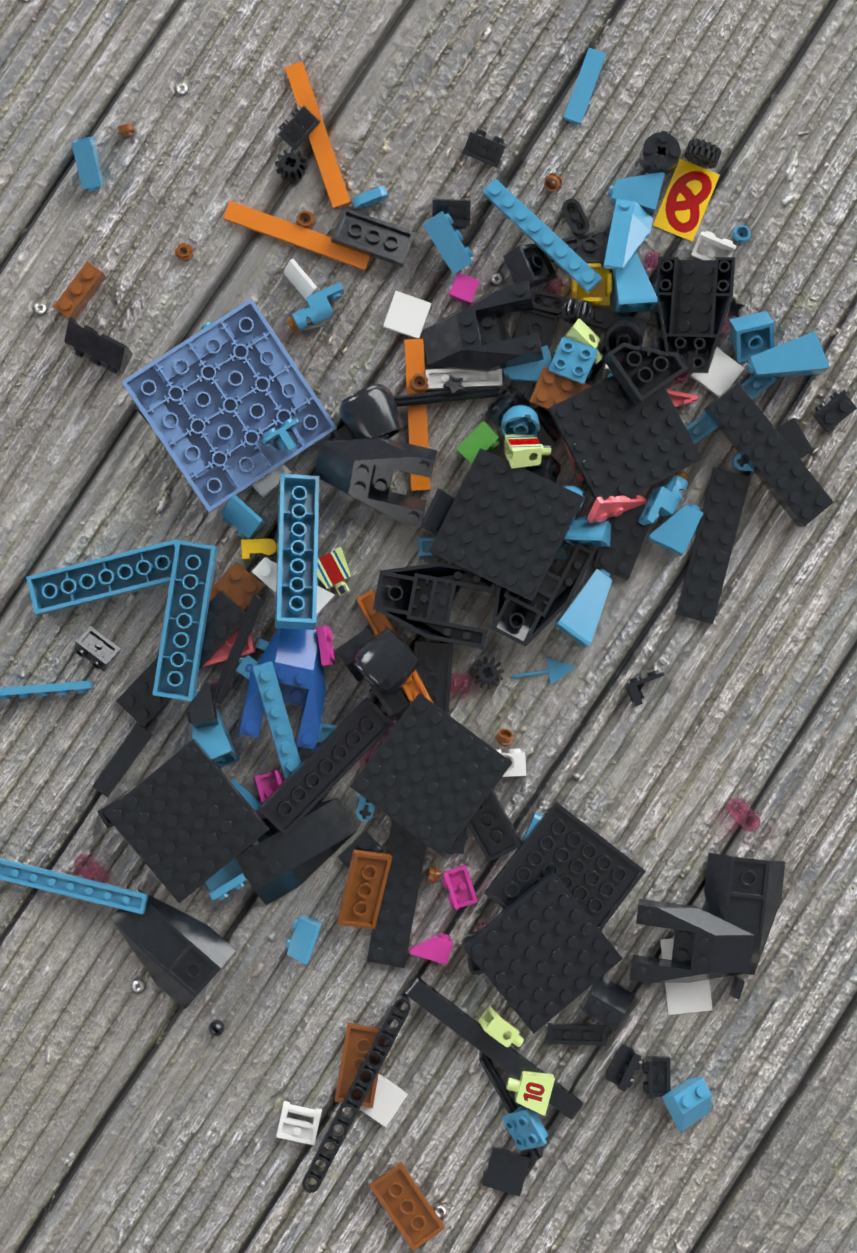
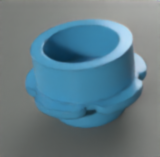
M740 225L733 229L732 238L734 241H738L739 244H744L750 239L751 233L747 226Z

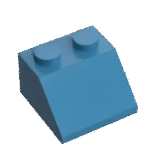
M767 311L729 319L730 337L737 363L745 362L753 355L774 348V322Z
M235 494L232 495L221 512L224 516L222 520L229 527L234 525L238 529L236 533L244 540L246 538L253 539L266 525Z
M576 517L564 540L572 546L580 544L582 546L610 547L612 524L606 520L601 523L590 524L587 518Z
M300 915L299 920L295 919L291 930H294L293 937H288L285 946L288 949L287 955L307 965L323 922Z
M690 1077L662 1096L679 1132L684 1131L710 1113L712 1095L703 1077Z

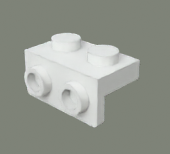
M705 231L700 233L690 257L696 260H716V257H732L737 246L728 239H719L712 232Z

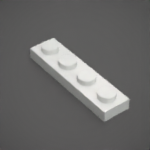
M462 369L426 370L427 383L429 385L427 390L446 389L443 387V384L449 381L450 375L455 378H463L462 385L464 388L503 385L502 369L489 372Z

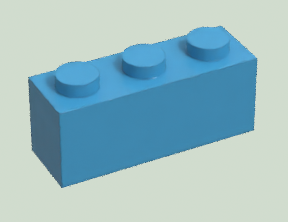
M441 211L424 222L423 226L454 275L473 263L471 257L474 255L468 246L465 248L461 241L464 238L459 230L455 231L451 224L454 222L449 213L444 214Z

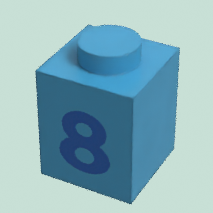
M250 655L242 656L236 671L249 680L253 671L252 667L256 666L258 661Z

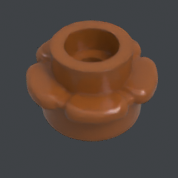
M132 123L118 126L119 132L117 134L122 135V138L131 137L136 129L133 128Z
M550 173L549 176L545 177L544 186L548 191L554 192L561 189L562 179L560 176Z
M302 211L296 217L297 225L307 229L311 228V225L315 222V218L310 211Z
M181 243L175 249V255L182 262L189 261L193 257V248L190 244Z
M415 374L413 379L410 380L411 388L417 393L427 390L429 386L427 383L428 378L425 375Z
M500 729L495 739L500 745L508 746L514 742L513 732L508 729Z
M429 866L427 882H432V885L435 884V881L439 882L441 870H438L437 866Z

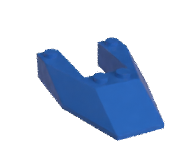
M278 628L257 665L269 661L273 662L283 701L302 706L295 744L299 747L315 750L326 694L324 667L321 662L317 630ZM252 671L238 733L258 738L264 715V706L254 671Z

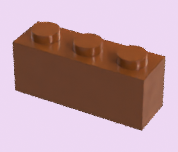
M87 261L54 304L53 308L67 320L70 317L76 319L106 280V276Z

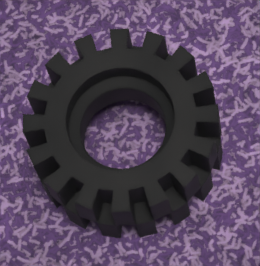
M696 138V140L692 139L689 141L684 156L689 162L692 161V164L712 169L717 166L722 151L719 147H716L717 145H712L709 141L705 142L703 139Z

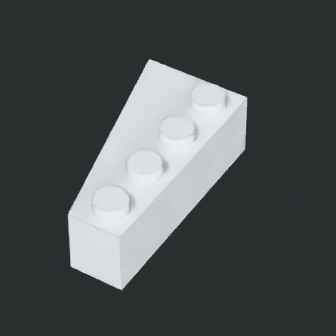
M264 558L252 572L276 593L277 563ZM318 585L317 617L336 597Z

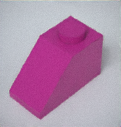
M444 933L434 934L410 947L409 954L447 965L453 940L450 939L451 936Z

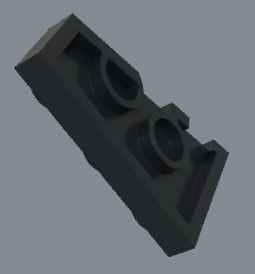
M610 229L599 233H587L585 236L561 239L586 263H601L604 266Z

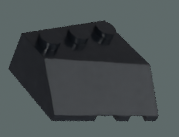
M70 317L64 342L73 350L72 354L83 358V356L90 358L89 362L97 366L103 364L107 366L106 370L117 374V372L124 374L133 355L130 349L105 334L100 336L99 332L87 325L84 328L81 327L76 319Z

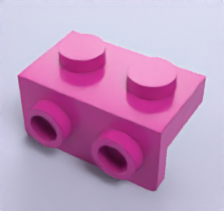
M330 626L316 627L314 630H317L322 666L334 665L336 653L333 649L332 630Z
M278 770L253 777L261 804L284 781L283 774L279 773Z
M466 864L444 871L445 876L442 877L444 887L449 888L451 895H448V900L451 907L455 906V909L458 910L461 907L478 902Z

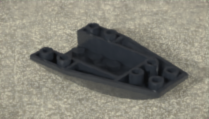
M658 257L656 296L666 352L678 354L687 367V370L683 373L709 372L733 298L735 257H716V260H680L678 257Z
M708 852L704 887L707 911L754 934L750 973L745 974L755 975L782 900L785 861L744 858Z
M136 889V890H135V891H138V892L145 893V892H143V891H141V890H139V889ZM148 895L144 914L118 909L111 917L154 982L184 1009L190 1005L236 951L232 945L208 924L151 895Z

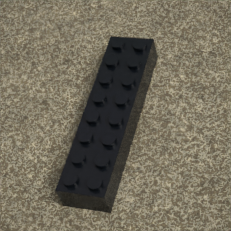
M739 382L732 385L704 408L798 527H805L834 503Z

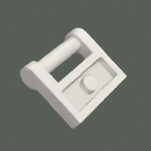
M284 1101L276 1137L314 1145L322 1109L316 1108L314 1110L291 1105L290 1102ZM290 1112L313 1117L314 1121L311 1123L288 1118L287 1114Z

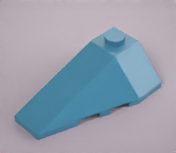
M616 200L604 268L623 270L632 259L637 248L642 246L643 240L650 235L653 218L636 201Z

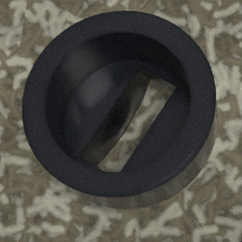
M213 1020L209 1025V1032L213 1036H220L225 1029L224 1023L221 1020ZM212 1025H215L220 1032L217 1033Z

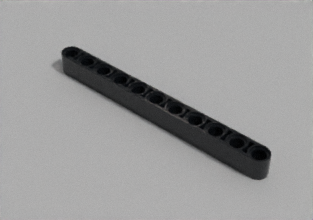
M414 976L405 988L404 993L516 1079L520 1080L522 1071L545 1073L512 1047H505L486 1033L479 1022L418 976ZM554 1081L549 1104L573 1120L584 1103L557 1081Z
M400 995L396 997L304 1175L302 1187L306 1192L314 1193L319 1189L410 1012L411 1001L407 996ZM404 1001L408 1007L405 1010H400L397 1008V1003ZM396 1019L399 1024L396 1027H390L388 1021ZM385 1036L390 1042L382 1045L379 1042V1038ZM377 1054L380 1056V1060L372 1062L370 1056ZM369 1072L371 1078L365 1080L361 1077V1073ZM358 1089L362 1092V1095L354 1097L352 1091ZM350 1107L353 1113L347 1115L343 1112V1108ZM342 1125L344 1130L336 1132L334 1126ZM327 1142H331L334 1144L335 1148L332 1150H328L325 1147V1144ZM323 1160L326 1165L318 1167L316 1161ZM314 1178L317 1183L310 1185L307 1183V1179Z

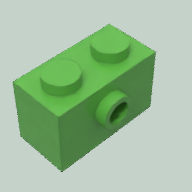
M482 421L456 449L472 464L480 448L486 451L489 449L493 451L500 444L498 440L501 437L485 421Z

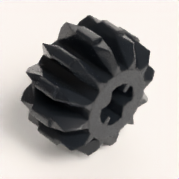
M293 148L290 150V153H287V150L284 149V156L280 154L277 156L279 161L275 162V166L278 167L276 172L281 174V179L283 180L288 177V181L292 182V178L295 177V180L298 181V175H305L303 170L307 169V164H305L306 157H301L300 151L295 153ZM292 163L294 167L291 168L288 164Z
M567 299L562 306L561 317L565 322H569V324H574L579 318L586 325H589L594 315V307L591 303L586 302V300Z
M484 657L485 664L478 659L477 663L481 667L479 668L475 665L472 667L474 670H478V673H472L471 676L479 677L474 683L477 684L481 680L480 688H484L485 683H487L488 689H491V682H493L497 687L499 684L495 679L503 680V677L498 676V673H504V670H497L501 663L499 662L494 666L495 658H492L491 662L488 663V657ZM487 668H490L493 676L485 678L483 669L487 670Z

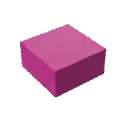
M458 272L449 292V297L466 304L472 303L480 281Z

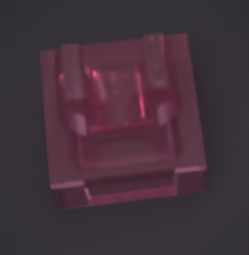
M451 673L450 692L469 693L471 674Z

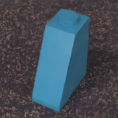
M94 136L76 139L71 145L82 188L88 189V192L99 190V186L103 185V179Z
M659 172L617 179L614 186L610 185L608 197H611L609 204L615 205L617 199L636 201L648 214L653 215L665 173Z
M548 346L541 347L544 360L503 368L504 376H509L510 381L537 383L543 366L549 368L552 362Z
M686 504L648 535L647 540L681 556L684 554L703 512L696 505Z

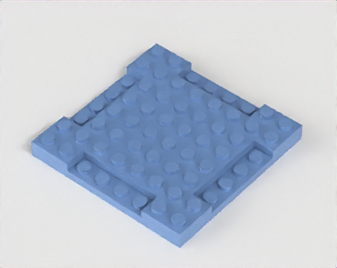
M252 298L121 381L208 513L228 501L233 494L237 495L337 429ZM289 418L292 420L298 419V424L287 431L296 446L294 450L286 453L285 450L281 451L276 443L277 437L263 445L264 433L272 428H275V430L280 429L281 423Z

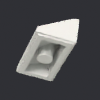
M291 259L284 270L285 276L305 299L317 293V286L296 261Z

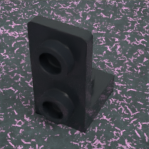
M658 670L647 673L648 677L641 679L638 676L629 679L630 683L626 684V688L633 706L643 704L642 699H644L641 688L637 689L636 685L665 676L664 672L659 673Z

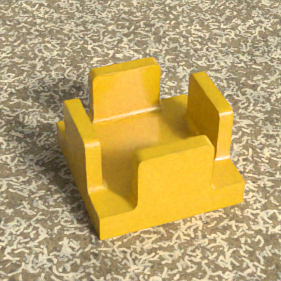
M587 263L602 277V281L590 293H587L571 278V298L586 300V302L596 307H609L612 291V273H610V269L602 268L601 263Z

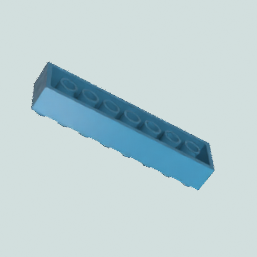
M280 475L275 628L314 630L316 626L319 476Z
M177 539L27 576L26 579L35 614L41 616L169 584Z
M176 540L153 695L186 701H192L195 697L218 546Z

